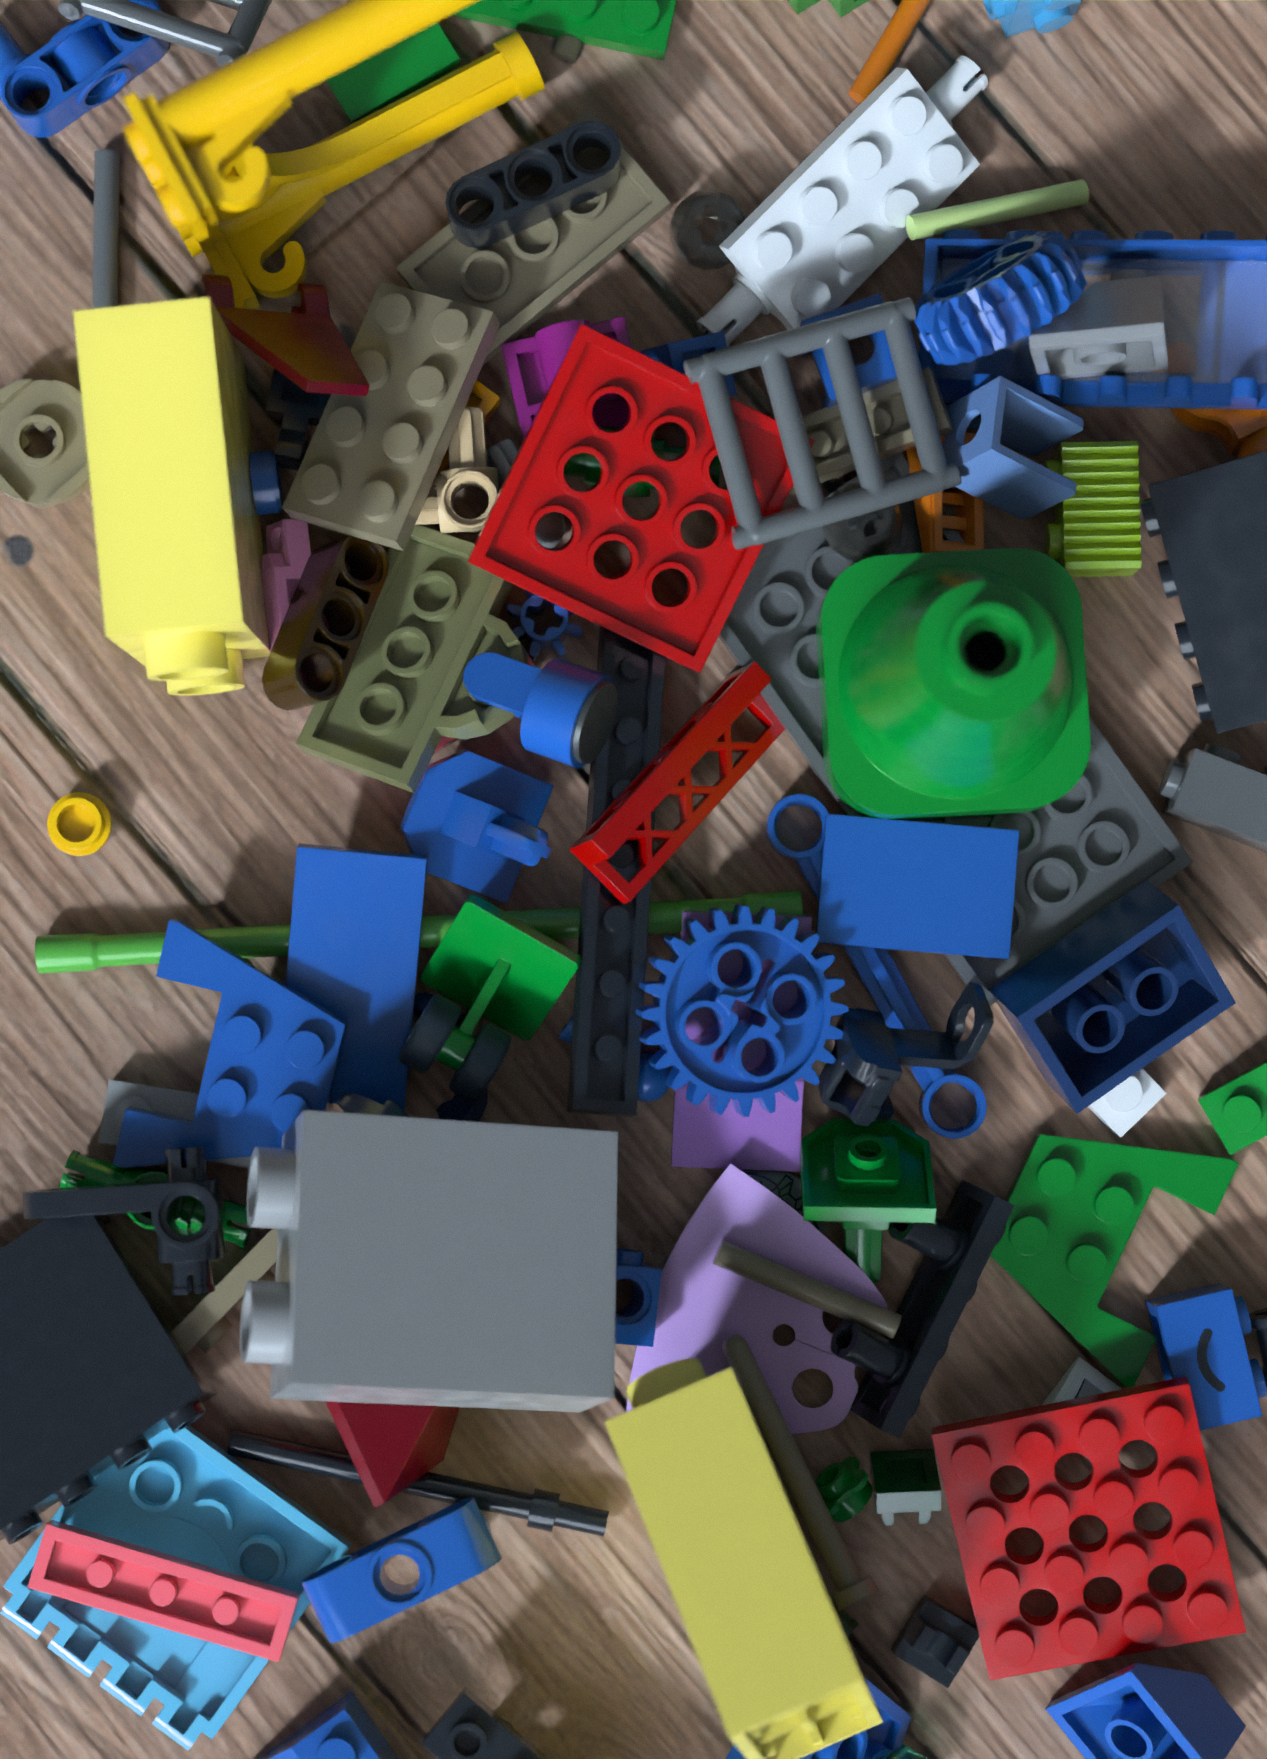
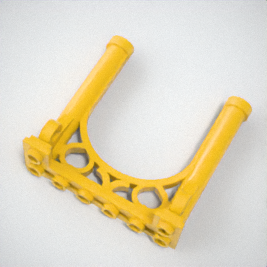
M350 0L157 101L152 94L141 100L138 99L135 92L125 96L122 99L134 121L121 128L192 258L204 252L215 272L213 274L224 275L230 278L235 308L257 309L261 306L252 288L263 296L281 298L294 293L297 290L298 284L303 283L307 273V260L301 245L296 241H289L283 247L286 261L282 270L276 273H269L263 269V264L272 253L327 202L325 199L326 195L515 97L523 101L545 89L538 67L520 34L515 31L493 43L494 50L308 147L281 153H263L260 148L252 147L254 140L292 105L291 98L296 94L477 1Z

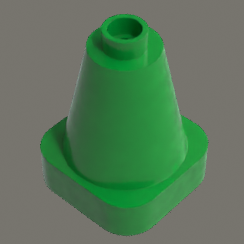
M1026 548L879 555L865 558L852 564L835 579L819 609L816 622V642L824 767L830 786L846 806L865 817L892 820L1018 814L1040 809L1061 798L1076 785L1085 771L1091 748L1081 599L1076 584L1069 573L1057 561L1046 554ZM964 650L975 655L985 666L987 672H980L972 668L965 658Z

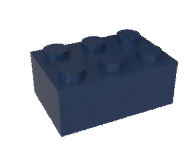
M1148 880L989 990L1047 1084L1077 1114L1236 1003L1179 904Z

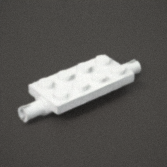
M961 55L955 60V64L927 92L923 90L908 69L896 67L719 246L734 264L736 275L732 278L734 286L704 317H700L696 321L700 331L705 332L707 330L709 331L708 334L724 331L726 345L729 347V344L760 313L765 315L772 313L782 322L787 330L800 327V323L803 320L839 308L908 238L905 224L906 217L911 214L936 210L980 165L954 131L951 122L980 91L988 86L989 82L985 74H981L978 78L974 77L981 70L980 67L968 57Z

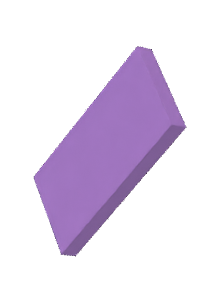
M682 910V941L685 942L689 939L685 920L692 918L703 925L704 928H708L709 911ZM723 911L728 922H731L733 912ZM751 913L752 922H754L757 913ZM775 914V927L786 916L799 920L795 939L807 931L811 932L812 930L811 915ZM737 949L724 953L719 959L717 970L718 976L723 983L735 980L742 971L743 958ZM766 959L762 963L760 978L771 969L772 961L770 959ZM792 980L780 984L774 992L773 1006L777 1013H785L796 1003L798 997L797 988ZM736 1000L732 1005L731 1011L736 1013L739 1018L748 1020L752 1015L753 1009L749 1008L746 1002ZM699 1007L693 1010L687 1017L685 1027L690 1040L699 1039L710 1030L712 1015L707 1007ZM755 1038L744 1046L741 1062L745 1070L754 1069L764 1061L766 1044L762 1038ZM725 1041L714 1050L712 1054L713 1061H719L723 1056ZM800 1078L795 1082L800 1100L793 1102L779 1091L775 1093V1112L769 1113L760 1106L757 1099H753L749 1117H743L736 1113L732 1099H730L722 1115L710 1110L709 1105L710 1092L697 1106L686 1100L690 1081L683 1087L674 1090L671 1167L726 1169L731 1163L739 1169L799 1172L803 1079Z

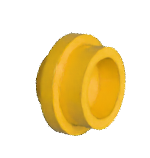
M83 792L70 793L60 798L51 808L47 819V830L50 839L61 851L73 856H87L99 851L107 843L112 831V817L107 806L99 798Z

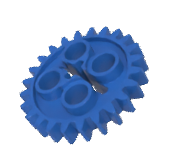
M735 904L731 922H728L723 911L713 907L709 909L708 928H704L698 921L688 918L685 920V926L689 939L684 942L668 934L664 937L668 948L673 953L669 960L650 956L649 963L661 974L658 981L647 980L639 982L638 987L654 995L653 1004L636 1008V1014L642 1018L654 1021V1027L639 1035V1039L646 1045L661 1046V1049L649 1060L651 1066L658 1070L673 1065L665 1081L668 1087L677 1090L690 1081L686 1100L697 1106L710 1092V1110L722 1115L730 1099L733 1100L736 1113L743 1117H749L753 1099H757L764 1110L773 1113L776 1108L775 1093L780 1091L788 1099L797 1102L800 1100L795 1084L798 1079L801 1078L816 1086L820 1083L816 1072L811 1067L816 1060L834 1064L836 1059L823 1046L826 1039H842L843 1031L830 1025L831 1016L848 1012V1006L831 1000L830 993L839 990L845 985V981L836 976H825L823 973L835 961L833 954L827 952L811 954L820 938L816 933L807 931L795 939L799 925L798 919L786 916L775 927V910L762 906L754 922H752L749 907L743 904ZM737 949L743 958L742 971L735 980L723 983L718 976L717 966L719 959L724 953ZM770 959L772 961L771 969L760 978L762 963L764 960ZM792 980L797 988L798 997L796 1003L785 1013H777L773 1006L774 992L780 984ZM736 1000L746 1002V1005L753 1009L752 1015L748 1020L739 1018L736 1013L731 1011L732 1005ZM699 1007H707L712 1015L710 1030L705 1036L690 1040L685 1027L687 1017L693 1010ZM755 1038H762L766 1044L764 1061L754 1069L745 1070L741 1062L744 1046ZM725 1041L723 1056L719 1061H713L712 1054L714 1050Z

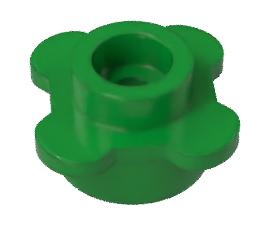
M853 1456L846 1458L842 1462H835L829 1465L815 1480L833 1520L838 1523L845 1522L856 1516L866 1506L873 1492V1487L868 1482L869 1475L863 1469L858 1470L860 1462Z

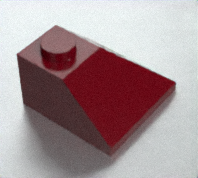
M325 1401L374 1508L385 1504L444 1460L460 1408Z

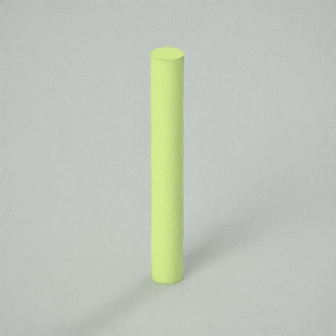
M1080 179L911 214L906 217V231L910 240L914 241L942 235L949 230H966L1085 205L1089 201V189L1085 180Z

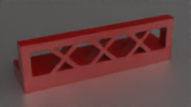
M755 661L731 673L569 849L622 904L630 902L785 730L760 694L772 679ZM747 708L765 729L753 742H731V724ZM706 752H718L720 779L713 786H692L691 768ZM732 752H743L733 763ZM667 795L679 796L680 823L673 830H651V812ZM692 796H703L693 807ZM626 840H638L640 867L626 881L610 865L607 859ZM652 840H664L652 853Z

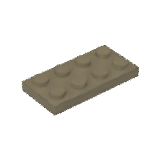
M589 107L561 131L590 120L602 121ZM621 143L620 175L615 185L604 194L482 248L467 247L459 242L451 232L449 223L396 267L399 277L412 290L494 311L500 326L483 365L502 350L501 344L512 342L670 210L671 202ZM593 147L583 149L575 158L578 165L589 170L599 169L609 160L608 155L604 151ZM530 174L520 180L517 188L523 194L535 197L548 191L551 182L541 174ZM477 200L459 216L469 223L476 224L489 218L493 208L485 201Z
M380 281L350 350L370 385L367 397L331 394L282 507L291 518L404 551L500 326L494 311Z

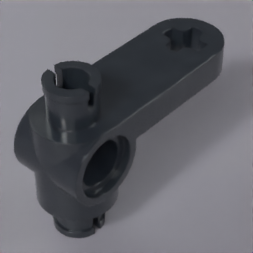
M207 1146L186 1148L187 1166L185 1164V1147L164 1149L167 1181L63 1187L22 1192L24 1219L152 1211V1222L157 1233L159 1263H172L173 1295H188L189 1292L193 1291L192 1275L194 1277L195 1294L214 1292L212 1260L225 1257L223 1223L226 1208L221 1195L220 1178H207ZM180 1196H193L204 1205L206 1219L200 1230L186 1231L175 1222L173 1207Z

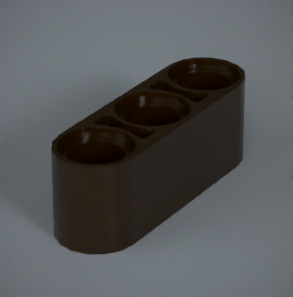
M349 535L315 549L308 558L263 670L262 683L264 692L276 707L286 711L301 709L330 700L337 696L343 688L387 577L389 561L383 545ZM345 560L347 561L350 567L351 575L349 574L345 566ZM322 614H324L328 620L329 630L326 628L323 622ZM300 668L303 669L306 675L307 686L304 685L301 679Z

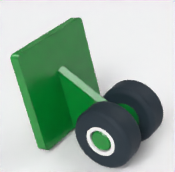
M469 895L420 976V980L468 1009L459 1026L456 1027L455 1024L461 1013L460 1006L439 994L434 995L402 1047L398 1057L399 1061L418 1073H426L434 1060L439 1061L455 1071L449 1084L450 1090L469 1102L478 1101L497 1072L512 1041L508 1033L490 1023L484 1024L475 1037L471 1034L481 1016L524 1041L531 1040L581 963V956L477 895Z

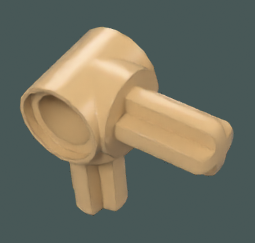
M465 407L448 446L449 469L441 471L440 476H437V485L431 486L415 524H439L441 533H479L499 493L497 468L488 467L484 412L481 408ZM468 486L481 488L489 497L485 513L474 519H464L457 515L453 509V501L457 492Z

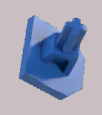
M463 749L427 766L416 792L411 796L399 828L410 854L428 855L427 873L507 903L522 865L535 866L541 857L548 858L551 853V846L546 845L548 833L539 828L538 824L554 785Z

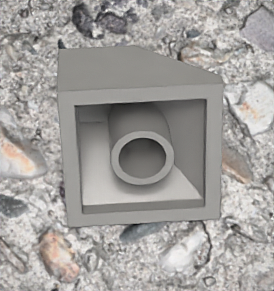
M1139 269L1113 273L1110 275V281L1095 282L1080 295L1076 302L1070 304L1066 312L1055 316L1050 324L1041 326L1032 332L1031 336H1029V348L1037 375L1060 376L1061 379L1169 369L1162 275L1149 277L1148 271Z

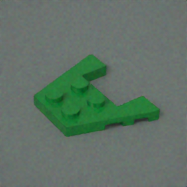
M1036 1133L1005 1198V1201L1015 1206L1006 1222L1004 1235L999 1243L995 1245L990 1256L1120 1383L1129 1388L1134 1387L1157 1337L1099 1309L1098 1303L1154 1187L1209 1214L1215 1215L1239 1163L1222 1157Z

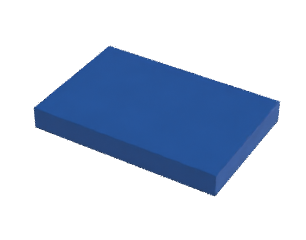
M826 814L816 921V934L820 937L818 943L1009 959L1019 830Z

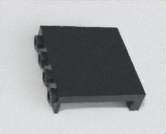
M1267 450L1174 478L1150 483L1148 489L1151 497L1140 500L1150 538L1158 535L1162 536L1168 557L1167 560L1157 562L1166 597L1170 599L1179 596L1185 621L1175 623V630L1183 658L1188 660L1196 657L1202 682L1192 684L1201 721L1213 718L1217 734L1267 721Z
M107 1214L46 1218L0 1249V1540L5 1538L8 1544H13L37 1530L44 1523L39 1514L58 1501L62 1503L63 1507H67L94 1491L98 1487L94 1477L111 1465L115 1464L118 1470H122L143 1458L153 1449L148 1440L167 1427H170L172 1432L176 1433L199 1420L207 1412L203 1403L218 1394L213 1385L202 1383L105 1226L111 1222Z

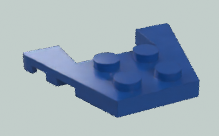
M170 919L156 977L221 992V1001L193 1121L129 1106L125 1109L113 1166L126 1168L166 1164L164 1149L185 1147V1162H187L186 1148L194 1146H207L206 1160L250 1157L256 1146L282 1148L283 1134L303 1110L327 1112L348 1022L280 980H275L250 965L241 956L228 948L220 946L198 933L194 927L186 922Z

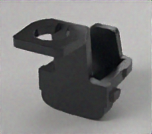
M974 982L967 984L950 1012L946 1032L889 1028L885 1024L881 1012L862 1008H848V1012L841 1014L835 1025L836 1028L843 1031L842 1039L835 1040L831 1052L836 1060L834 1064L826 1063L819 1076L820 1083L818 1084V1089L822 1102L826 1106L845 1114L855 1124L869 1126L874 1120L888 1121L894 1113L889 1092L903 1073L900 1065L955 1069L962 1066L965 1062L972 1061L978 1054L994 1023V1015L981 984ZM973 1007L975 1013L973 1029L966 1040L960 1041L964 1033L966 1016Z

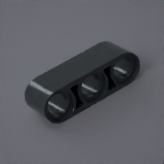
M591 120L582 122L462 176L452 184L446 197L445 204L451 232L459 242L467 247L482 248L604 194L615 185L620 175L621 146L618 136L611 127L602 122ZM593 147L604 151L608 155L609 160L603 167L589 170L578 165L575 158L583 149ZM530 174H541L551 182L548 191L535 197L523 194L519 191L517 185L522 178ZM473 200L485 201L493 208L489 218L476 224L463 220L459 216V212L466 203Z

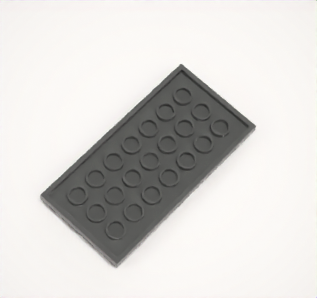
M901 452L881 460L886 480L909 474V463ZM858 476L826 498L861 488ZM914 500L764 543L718 636L740 668L755 661L772 679L761 691V696L845 816L865 817L851 810L838 798L830 786L825 772L816 642L817 616L832 583L852 564L865 558L879 555L923 553ZM943 529V540L965 543L957 530ZM964 650L965 658L972 668L980 672H987L985 666L975 655ZM1090 717L1091 748L1085 771L1076 785L1056 801L1040 809L1018 814L903 820L1019 830L1009 959L943 954L965 986L969 982L981 984L990 1006L996 1002L989 991L992 987L1144 881L1148 880L1155 887H1159L1193 863Z

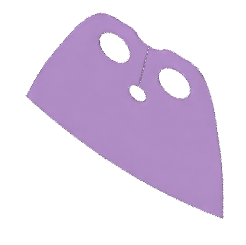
M730 1163L694 1212L665 1264L661 1274L653 1347L637 1346L630 1384L638 1377L659 1366L682 1359L693 1358L700 1360L707 1377L730 1368V1365L722 1351L723 1341L739 1334L747 1341L791 1434L817 1432L835 1427L844 1421L858 1392V1383L854 1377L856 1365L835 1356L831 1351L830 1346L833 1333L828 1331L823 1324V1310L714 1265L715 1254L721 1241L724 1240L886 1309L887 1305L881 1293L868 1276L809 1221H804L803 1216L781 1198ZM786 1324L794 1329L795 1340L792 1344L780 1346L775 1343L772 1336L773 1330L777 1326ZM812 1368L825 1372L833 1384L832 1397L826 1404L817 1408L804 1407L798 1403L792 1391L793 1381L796 1376L802 1371ZM628 1397L626 1412L632 1410Z

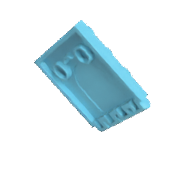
M188 1426L176 1433H173L170 1427H167L148 1440L153 1449L147 1455L122 1470H118L115 1464L111 1465L94 1477L98 1484L94 1491L70 1506L63 1507L61 1505L51 1519L300 1593L290 1631L311 1603L301 1581L320 1568L343 1558L352 1545L351 1542L236 1458L227 1454L225 1450L192 1426ZM43 1530L3 1585L13 1595L0 1613L36 1640L50 1622L55 1624L60 1630L47 1648L88 1678L103 1659L112 1668L99 1686L140 1716L155 1697L164 1704V1707L154 1719L152 1725L185 1749H190L201 1732L213 1739L269 1659L27 1588L43 1537Z

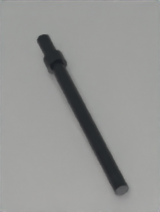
M232 1430L227 1450L229 1455L363 1484L350 1454L241 1430ZM427 1472L401 1491V1493L452 1504L473 1497L479 1510L528 1520L527 1527L552 1532L553 1526L604 1537L609 1514L607 1510L559 1500L560 1494L535 1488L533 1495L433 1472Z

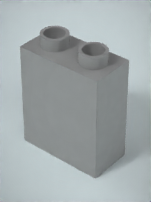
M303 1110L283 1134L282 1148L256 1146L251 1157L247 1186L248 1225L255 1228L278 1229L275 1281L248 1280L245 1287L240 1323V1353L242 1362L271 1364L270 1399L583 1412L613 1399L615 1376L618 1132Z

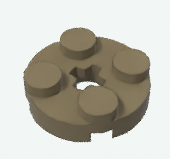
M31 378L16 380L0 389V491L15 501L30 504L36 508L46 509L76 498L90 486L82 395L80 391L66 382L52 379L53 381L45 379L33 381ZM35 427L42 433L48 432L51 428L56 432L57 436L52 441L55 449L46 457L41 453L30 457L26 453L32 444L27 434Z

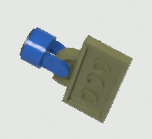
M415 525L404 551L390 547L387 552L389 561L387 577L343 688L332 699L314 704L295 744L306 754L415 793L442 736L466 740L487 735L515 716L521 718L520 738L526 750L575 768H581L592 762L604 747L614 723L618 694L611 676L560 658L550 660L542 669L529 665L527 653L508 624L498 618L513 584L467 562L474 543L421 525Z

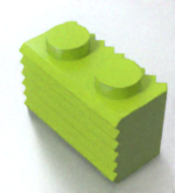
M1138 441L1061 442L1053 452L1054 460L1044 461V467L1077 484L1075 495L1055 505V523H1046L1044 534L1045 554L1057 561L1071 577L1132 576L1141 568Z

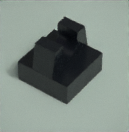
M924 1594L891 1647V1650L900 1659L949 1688L977 1642L979 1633L977 1626Z

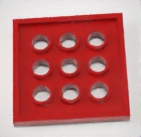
M579 323L467 558V562L701 673L764 544L737 550L732 543L731 527L738 524L728 488L716 486L709 475L710 463L718 453L698 382L691 384L688 376ZM608 393H616L623 396L629 406V417L626 423L615 431H605L598 428L592 417V409L598 398ZM730 398L762 516L780 512L793 486V481L776 420ZM666 422H675L680 424L686 432V448L677 458L670 460L661 459L652 450V434L659 425ZM807 436L810 448H812L815 439ZM578 453H588L595 456L601 467L599 480L594 486L586 490L574 489L564 479V466L570 457ZM644 481L651 483L656 488L659 496L657 508L651 515L644 518L629 516L622 505V497L625 490L635 482ZM695 510L710 512L716 522V532L713 538L702 546L687 544L682 539L680 532L684 517ZM550 512L562 513L572 523L571 538L565 545L559 548H547L536 539L535 528L537 522L542 516ZM611 540L624 543L630 551L628 567L617 576H605L599 573L594 566V554L597 548L604 542ZM665 569H678L687 578L688 587L686 594L681 600L673 604H664L657 601L652 593L654 578Z
M1187 1376L932 1427V1440L990 1680L1246 1633ZM1143 1440L1150 1443L1156 1449V1458L1147 1468L1140 1470L1130 1469L1119 1459L1122 1447L1130 1441ZM1080 1453L1090 1460L1093 1467L1088 1477L1084 1480L1068 1482L1060 1478L1054 1469L1056 1462L1065 1454ZM1007 1465L1019 1467L1028 1476L1027 1486L1021 1492L1013 1495L999 1492L991 1483V1477L997 1469ZM1148 1502H1157L1167 1507L1171 1513L1167 1525L1157 1531L1141 1529L1133 1520L1136 1510L1141 1505ZM1094 1515L1106 1524L1107 1530L1099 1541L1086 1544L1072 1537L1069 1532L1070 1525L1079 1516ZM1028 1527L1040 1534L1043 1543L1036 1553L1029 1556H1020L1013 1553L1007 1547L1005 1542L1007 1536L1014 1529ZM1171 1564L1184 1572L1185 1579L1177 1590L1165 1593L1155 1590L1148 1583L1150 1572L1159 1565ZM1105 1576L1115 1580L1121 1587V1592L1117 1599L1105 1605L1091 1602L1083 1591L1086 1584L1093 1578ZM1044 1589L1055 1596L1057 1605L1050 1614L1036 1617L1022 1609L1020 1605L1021 1598L1030 1590Z

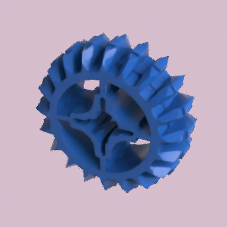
M1040 231L1034 235H1025L1014 242L1008 241L1002 247L993 251H987L983 256L974 261L967 262L959 270L949 273L947 278L932 285L929 292L921 295L915 305L916 320L914 322L917 336L925 351L930 352L936 364L956 366L961 362L970 363L983 355L990 356L996 350L1005 346L1010 347L1015 341L1031 336L1033 331L1041 326L1050 324L1055 316L1066 312L1070 304L1079 299L1087 284L1081 270L1083 265L1072 245L1068 244L1062 232Z

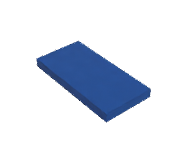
M299 843L297 846L286 985L348 1022L329 1104H337L339 1096L344 1091H349L372 1099L382 1105L386 1100H391L402 1110L405 1108L409 1067L401 1063L398 1057L412 1031L428 855Z

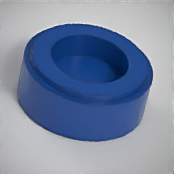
M273 450L250 452V475L257 515L280 513V510H283V494L278 458L275 452L273 453Z

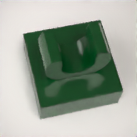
M934 1449L870 1452V1477L876 1514L882 1515V1520L886 1526L894 1525V1513L917 1512L919 1524H927L931 1517V1511H941V1486Z

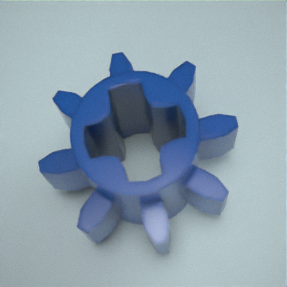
M525 590L528 599L522 607L516 604H508L506 608L510 616L521 620L522 626L513 629V633L519 641L526 638L531 643L530 657L534 661L540 656L542 648H553L558 657L564 658L565 650L562 642L566 636L569 635L575 638L583 636V629L579 625L569 622L568 616L575 613ZM545 607H552L555 612L556 621L561 624L560 628L549 627L545 636L536 634L534 621L529 619V616L531 614L541 615Z

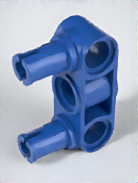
M127 0L162 12L157 0ZM86 15L82 19L74 21L61 29L46 45L33 54H25L0 21V100L19 127L27 134L37 138L50 137L62 131L92 108L100 106L113 98L127 83L157 63L168 52L171 42L146 34L140 37H129L124 35L125 27ZM36 90L50 92L48 102L41 109L36 111L23 110L24 100L30 93Z
M471 1497L452 1504L320 1568L304 1578L301 1583L329 1642L335 1643L486 1571L502 1559V1556L492 1537L490 1523L480 1512L475 1499ZM391 1556H408L417 1564L420 1573L419 1578L410 1584H397L386 1575L384 1562Z

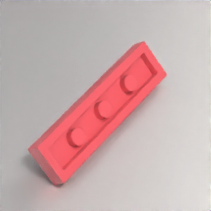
M50 1520L46 1524L27 1586L30 1589L275 1662H279L282 1657L300 1597V1593L55 1520Z

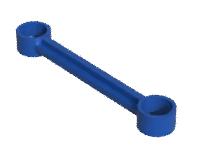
M794 794L783 798L773 807L766 821V836L769 844L778 854L796 861L818 901L825 815L829 813L825 806L816 798L805 794ZM802 805L810 808L817 817H820L822 832L817 842L810 846L811 849L808 848L801 851L790 850L777 839L779 837L776 832V821L784 808ZM842 945L878 1012L882 1013L887 1027L932 1031L888 949ZM909 1066L922 1089L919 1098L920 1116L924 1124L932 1132L946 1138L959 1139L971 1135L981 1126L986 1116L987 1103L982 1089L975 1081L966 1076L957 1075L954 1069ZM958 1083L968 1089L971 1095L973 1094L976 1104L975 1113L965 1127L947 1129L939 1126L932 1119L931 1100L934 1093L942 1087V1084Z

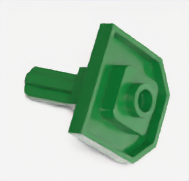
M831 1118L801 1139L800 1163L804 1221H841L842 1228L844 1229V1254L873 1283L878 1282L881 1278L883 1230H888L889 1222L935 1223L936 1200L929 1141L895 1119L888 1121L874 1120L869 1126L855 1124L851 1119Z

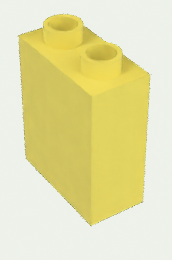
M210 297L73 311L105 635L146 667L147 679L166 681L167 692L170 695H207L242 689L245 687L243 659L269 657L270 654L262 581V555H264L261 520L260 515H257L250 475L249 453L253 452L244 358Z
M693 1358L682 1359L659 1366L638 1377L626 1389L632 1410L604 1422L729 1738L746 1759H800L883 1723L769 1449L732 1367L707 1377L700 1360Z

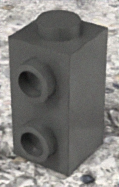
M1205 744L1203 751L1195 748L1183 754L1181 761L1174 758L1171 760L1159 789V794L1167 797L1161 813L1267 853V766L1264 768L1263 774L1239 765L1242 758L1240 754L1214 744Z

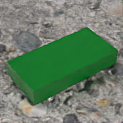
M435 22L324 81L350 124L437 80L461 64L459 56L439 23Z

